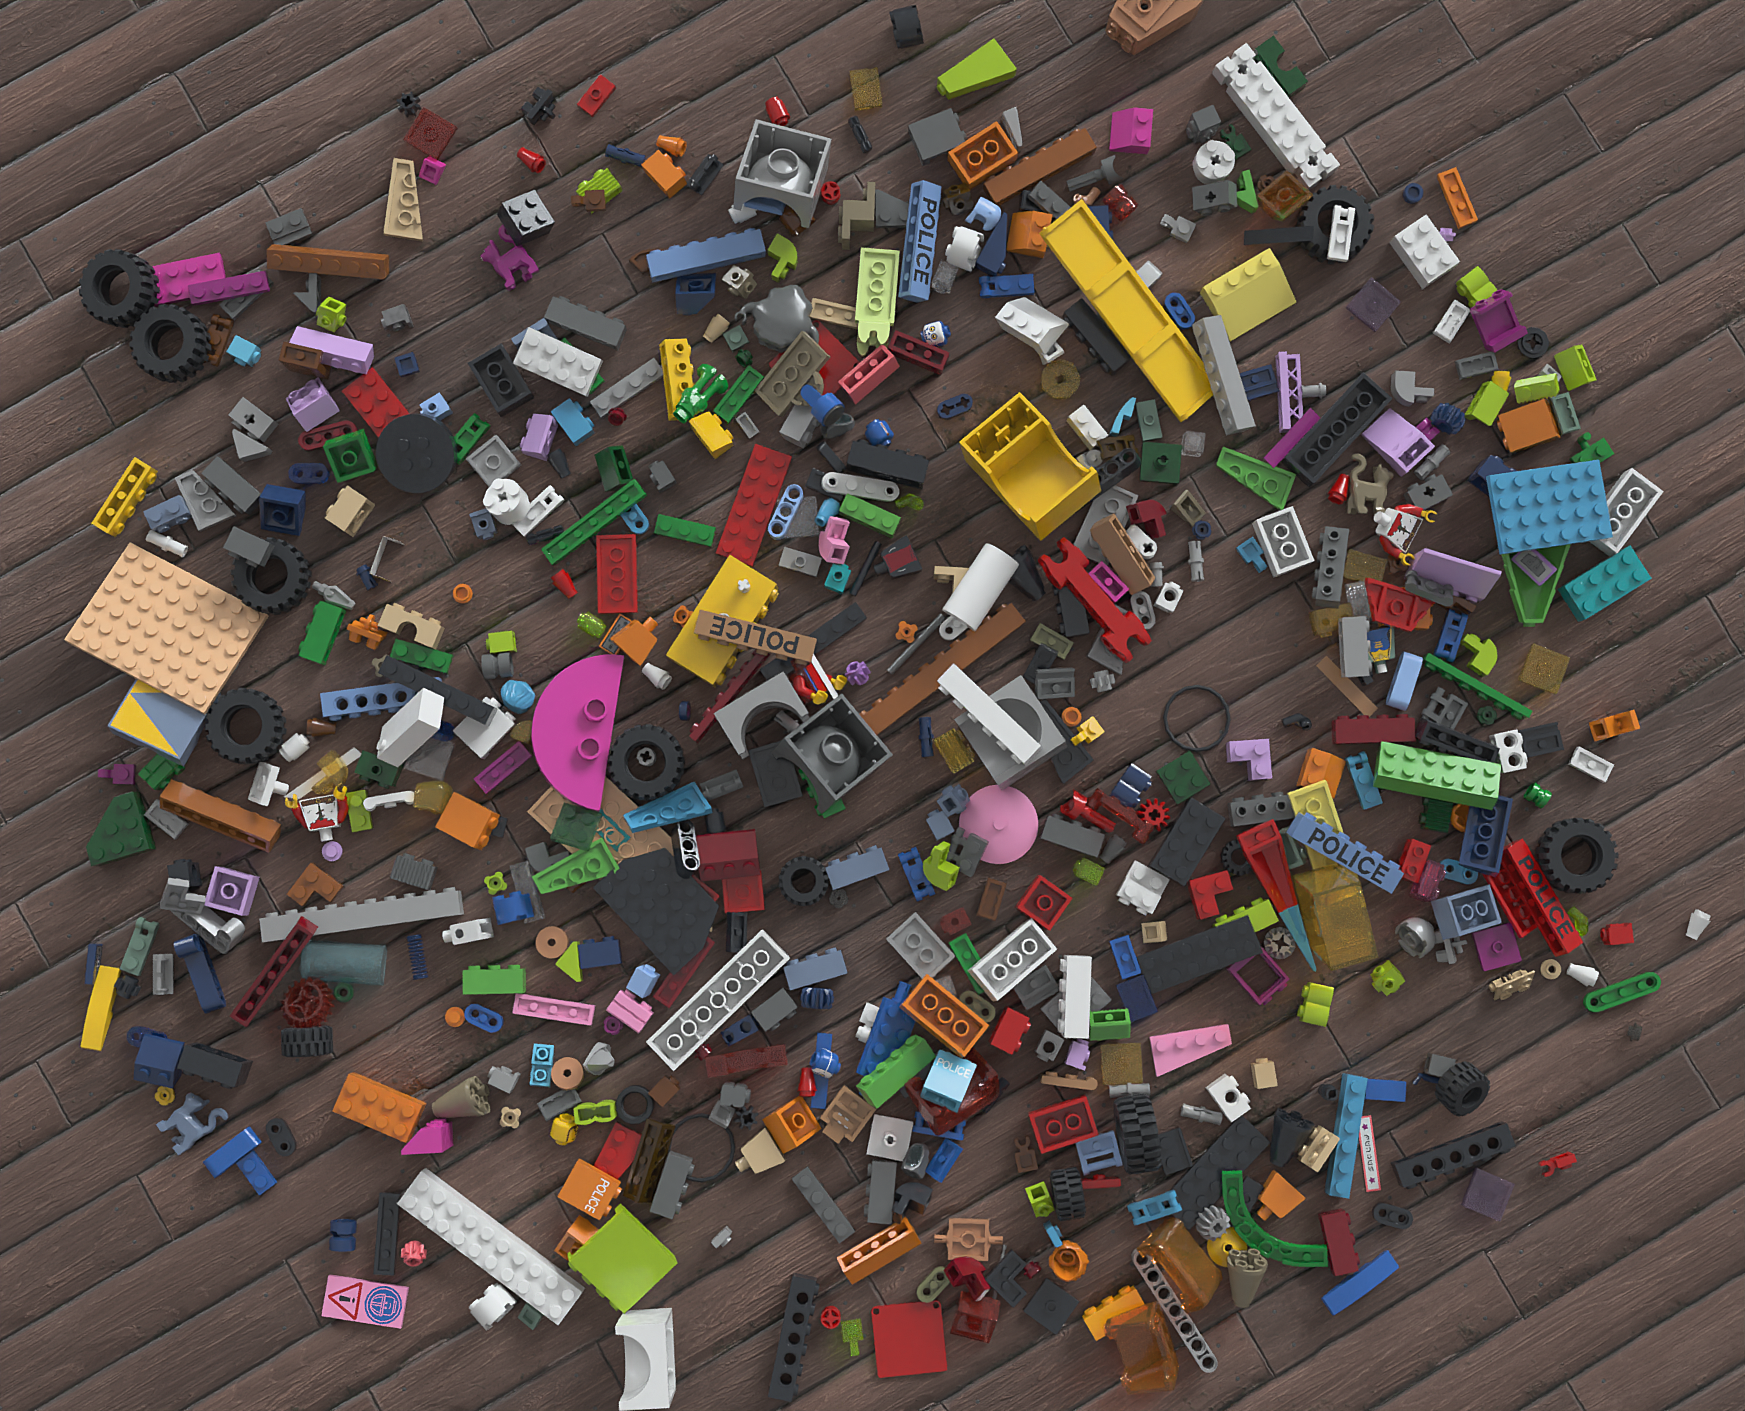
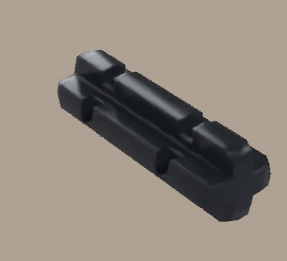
M853 116L849 118L848 123L853 128L852 131L858 143L861 144L862 152L867 153L871 151L872 145L868 141V137L862 125H860L858 117Z
M562 525L554 526L553 529L548 528L537 531L536 534H527V543L533 545L537 544L538 541L544 542L554 539L555 536L558 537L564 532V528Z
M1004 1077L998 1080L997 1086L994 1085L985 1097L986 1100H983L979 1105L983 1112L988 1113L990 1111L991 1105L997 1102L1003 1094V1090H1006L1010 1085L1009 1081Z

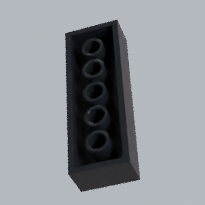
M1363 372L1282 459L1281 463L1310 488L1393 398Z

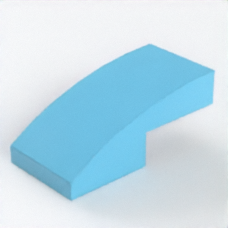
M1132 397L1120 410L1112 425L1110 436H1118L1122 419L1130 420L1136 398Z

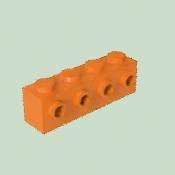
M904 1217L901 1224H892L837 1257L843 1273L853 1285L920 1245L921 1241L907 1217Z

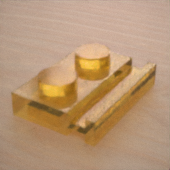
M874 67V69L867 68L850 71L855 111L882 107L877 67Z
M1351 549L1348 550L1343 578L1365 584V578H1372L1382 582L1387 559Z

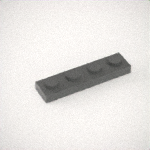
M808 1166L791 1178L839 1244L856 1232Z

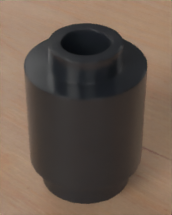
M719 808L712 809V813L704 815L707 833L713 834L726 831L724 813L719 812Z

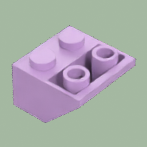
M320 378L308 381L304 387L291 392L286 398L293 415L306 432L339 412L335 401Z

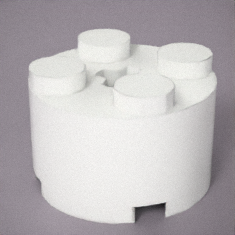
M1208 141L1201 146L1193 160L1195 176L1204 184L1225 181L1234 167L1235 153L1223 142Z
M956 226L952 236L954 238L952 245L949 244L946 249V261L950 265L971 272V267L974 268L982 248L979 245V241H984V234L962 226Z
M498 478L494 480L483 499L487 510L500 523L506 525L513 524L512 522L517 520L521 521L530 509L527 494L515 481L510 479Z
M492 1284L484 1291L485 1297L475 1300L469 1306L470 1313L486 1331L493 1327L491 1324L494 1321H500L514 1307L513 1305L517 1303L502 1284Z

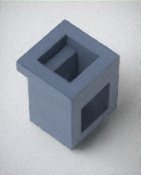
M487 508L469 514L479 539L488 540L498 533L493 515ZM486 521L487 525L484 528L480 527V523Z

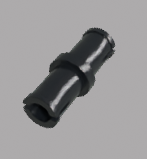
M1322 1084L1318 1088L1319 1095L1325 1100L1334 1101L1339 1096L1338 1090L1333 1085Z

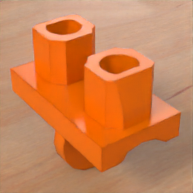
M372 614L367 619L361 617L360 621L354 620L347 627V630L350 631V641L359 643L362 636L368 637L366 646L374 650L379 647L388 632L378 629V623L374 622L375 616Z

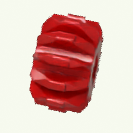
M1156 798L1153 800V804L1147 799V807L1144 804H1140L1139 807L1143 811L1136 812L1137 815H1142V818L1137 819V822H1145L1142 825L1143 829L1149 825V832H1153L1154 826L1157 831H1161L1160 824L1164 827L1167 826L1163 819H1170V816L1164 815L1165 812L1170 811L1169 808L1162 809L1165 802L1157 805L1158 799ZM1155 810V814L1157 813L1158 817L1151 820L1152 817H1149V813Z

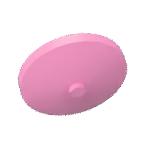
M992 785L975 792L969 798L970 801L965 805L966 809L960 813L959 827L965 829L963 837L967 839L970 833H974L989 841L981 860L993 864H1004L1015 861L1026 854L1033 845L1038 832L1037 813L1028 797L1010 786L1001 790L998 785Z

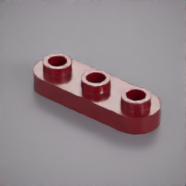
M341 421L311 429L308 432L304 431L300 434L298 442L304 450L314 451L323 448L327 434H332L331 439L345 435L346 429H351V433L358 430L352 422ZM308 439H313V443L308 445Z

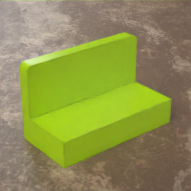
M1583 345L1573 346L1554 355L1568 391L1597 380Z
M1492 381L1482 383L1464 417L1468 420L1478 419L1485 425L1491 426L1509 393Z

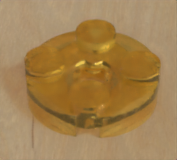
M1061 359L1049 363L1041 375L1042 390L1054 399L1070 398L1077 391L1080 384V375L1075 365ZM1063 375V379L1066 382L1058 384L1055 377Z

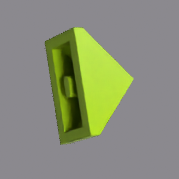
M576 941L572 942L555 965L576 982L583 981V973L580 967L578 951L580 943Z

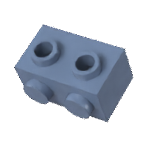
M180 495L143 511L150 528L158 533L165 532L170 527L176 524H183L189 518H192L184 498Z

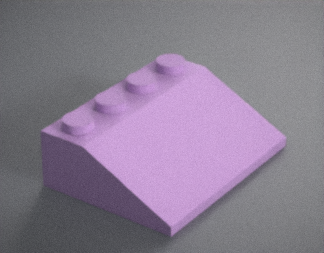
M1426 548L1414 554V560L1410 558V566L1407 570H1414L1418 576L1433 580L1443 586L1447 584L1453 586V596L1465 597V600L1471 603L1484 600L1502 572Z

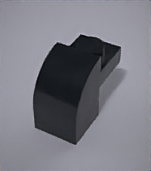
M916 1182L901 1185L895 1192V1204L892 1208V1213H894L893 1222L901 1224L908 1209L923 1215L932 1199L933 1189Z

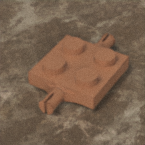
M949 1218V1227L946 1235L934 1234V1243H946L948 1260L968 1256L977 1261H988V1251L991 1244L1003 1245V1236L990 1235L989 1219Z

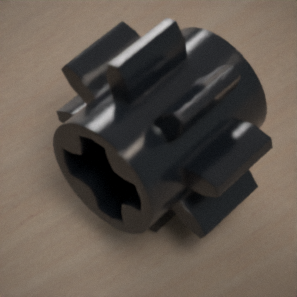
M412 92L406 95L402 93L401 99H397V103L401 105L398 107L400 113L404 112L407 118L409 115L416 117L417 111L422 110L418 104L421 100L419 97L414 98Z
M125 974L124 978H117L114 987L117 988L116 994L126 999H130L131 996H137L141 989L138 986L139 980Z
M752 1105L748 1109L743 1106L739 1111L735 1110L737 1118L733 1120L736 1123L741 1122L739 1124L740 1129L747 1126L751 1130L753 1123L758 1124L755 1117L759 1113H752ZM743 1115H749L750 1118H749V1120H747V1119L744 1120V1119L742 1118V1116H743Z

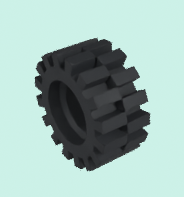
M1238 840L1228 842L1222 848L1220 861L1223 864V868L1228 870V873L1244 875L1253 871L1247 860L1242 865H1236L1232 861L1233 852L1242 850Z

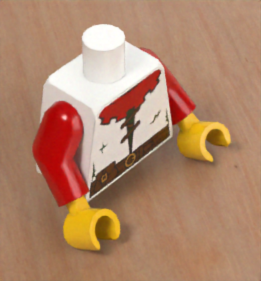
M1405 504L1398 505L1395 509L1387 508L1385 513L1377 512L1374 516V521L1378 523L1376 534L1380 536L1379 541L1383 550L1396 559L1400 558L1404 566H1410L1405 561V557H1410L1414 560V556L1412 554H1403L1402 552L1406 553L1423 521L1421 516L1425 517L1428 522H1435L1428 519L1429 513L1437 514L1435 511L1429 510L1426 512L1423 511V508Z
M336 786L333 795L300 800L299 803H297V795L293 794L294 801H289L286 797L285 805L291 808L295 818L304 828L309 829V831L320 832L321 842L333 840L331 828L341 827V823L345 820L349 811L347 797L345 796L347 787L343 786L342 792H339Z

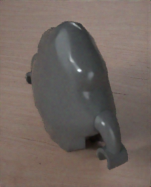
M798 285L773 288L766 299L758 302H749L741 308L740 312L735 314V322H737L739 317H743L742 325H745L747 321L746 314L752 313L755 320L753 326L754 334L757 336L760 345L770 350L783 353L801 331H805L817 344L819 342L818 330L813 326L809 318L813 309L812 304L806 298L803 289Z

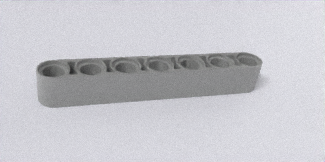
M1142 1247L1134 1249L1131 1254L1134 1265L1200 1368L1206 1373L1213 1372L1218 1366L1216 1357L1151 1255ZM1139 1254H1146L1144 1262L1139 1263L1136 1261V1257ZM1150 1271L1157 1272V1276L1153 1280L1147 1278ZM1161 1288L1168 1289V1293L1164 1297L1158 1296ZM1173 1305L1179 1306L1176 1314L1169 1313V1309ZM1183 1323H1190L1187 1331L1180 1330ZM1194 1340H1200L1201 1345L1198 1348L1194 1349L1191 1347ZM1206 1357L1212 1358V1362L1208 1366L1202 1365L1203 1359Z

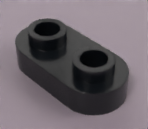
M282 1118L271 1119L266 1125V1132L276 1152L281 1156L293 1154L297 1148V1142L287 1122ZM274 1125L279 1127L278 1132L273 1130ZM283 1143H287V1150L282 1148Z
M1380 1202L1372 1209L1373 1218L1381 1224L1399 1229H1407L1413 1223L1411 1212L1405 1208ZM1381 1209L1385 1210V1214L1383 1216L1379 1215V1211ZM1399 1215H1404L1403 1221L1398 1220Z

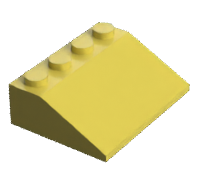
M1270 248L1205 285L1200 292L1214 316H1222L1230 342L1296 303L1284 272Z

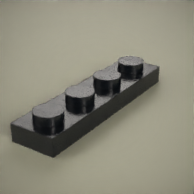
M379 1193L373 1272L376 1275H395L400 1206L397 1203L401 1199V1193Z

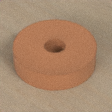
M555 926L542 929L536 938L538 952L546 958L560 957L568 948L567 934L561 928ZM551 938L556 942L554 946L549 945Z
M565 1057L553 1065L551 1077L559 1089L569 1091L577 1088L582 1083L584 1071L579 1061L571 1057ZM566 1071L571 1072V1075L569 1077L564 1076V1073Z

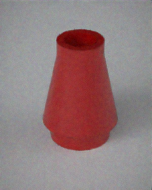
M524 147L520 148L517 152V157L531 172L540 173L545 168L546 160H544L542 155L529 151Z
M1339 474L1338 479L1329 490L1328 500L1332 503L1343 504L1346 501L1350 481L1348 475Z
M564 569L551 577L552 584L568 599L578 593L569 573H566Z
M801 1068L797 1090L799 1097H815L817 1088L812 1068Z

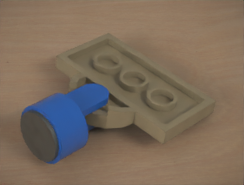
M805 331L800 332L754 390L781 417L784 416L793 403L799 406H811V414L822 426L833 425L844 413L843 403L833 393L822 395L824 384L819 371L830 359V356Z

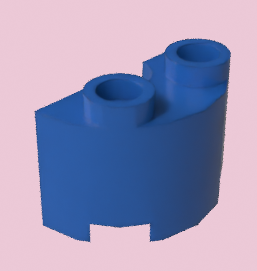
M521 891L509 893L510 897L504 898V895L492 897L498 925L534 917L529 893L521 894Z

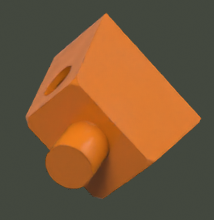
M651 617L643 624L634 619L613 635L610 640L631 660L641 666L657 642V638L651 632L657 627L658 623Z
M1273 1170L1264 1183V1188L1258 1197L1263 1205L1256 1214L1264 1221L1272 1213L1281 1219L1304 1201L1305 1197Z

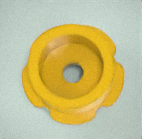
M160 1086L155 1093V1099L161 1105H168V1103L174 1101L175 1092L172 1088Z

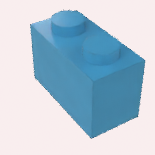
M569 398L552 410L551 413L574 445L578 446L594 434L592 429L594 424L589 417L584 418L580 413L583 409L577 401L573 403Z

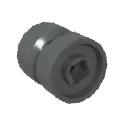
M510 651L500 652L497 657L494 654L482 655L481 663L485 680L495 679L498 675L501 678L513 677L514 668Z

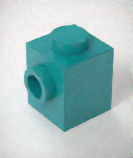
M833 563L824 588L843 595L851 575V570L848 569L849 566Z

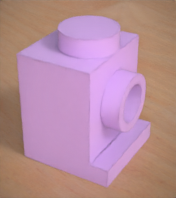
M1080 1038L1077 1041L1072 1040L1064 1063L1085 1071L1086 1066L1083 1065V1062H1087L1090 1055L1088 1050L1089 1042Z

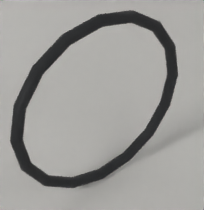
M1201 685L1183 687L1175 692L1167 702L1163 715L1165 731L1172 742L1184 750L1193 752L1207 751L1220 744L1228 733L1231 720L1229 707L1223 697L1212 688ZM1201 689L1209 691L1219 698L1225 708L1227 720L1224 732L1217 741L1207 747L1193 748L1185 746L1176 740L1169 730L1167 721L1169 706L1176 696L1186 690Z
M698 1113L686 1116L675 1125L674 1134L679 1126L686 1121L698 1117L709 1118L710 1115ZM728 1127L725 1130L730 1138L731 1152L725 1167L714 1176L706 1178L687 1176V1180L701 1183L715 1180L727 1171L733 1161L735 1152L733 1133ZM672 1140L669 1146L668 1154L671 1151Z

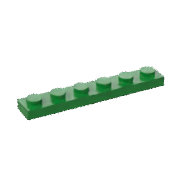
M633 479L541 550L550 563L555 566L641 501L647 494L637 480Z
M1427 653L1423 655L1422 663L1425 664L1424 667L1433 672L1436 670L1442 674L1441 677L1444 679L1458 682L1460 688L1466 691H1474L1477 693L1476 696L1486 701L1488 699L1492 701L1494 707L1500 710H1508L1511 712L1510 715L1518 720L1526 719L1533 712L1432 654Z

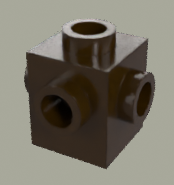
M966 183L952 185L948 189L943 190L945 198H942L943 205L946 210L949 209L952 216L962 214L974 208L971 192Z

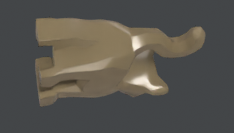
M1361 454L1352 455L1351 459L1358 461L1359 465L1351 470L1350 473L1351 483L1346 504V514H1356L1357 511L1358 513L1367 514L1368 510L1365 507V501L1372 502L1374 516L1379 511L1385 513L1386 510L1383 508V503L1387 496V484L1394 476L1393 472L1382 468L1381 464H1379L1378 467H1373L1374 483L1360 481L1357 476L1365 470L1367 465L1366 459Z

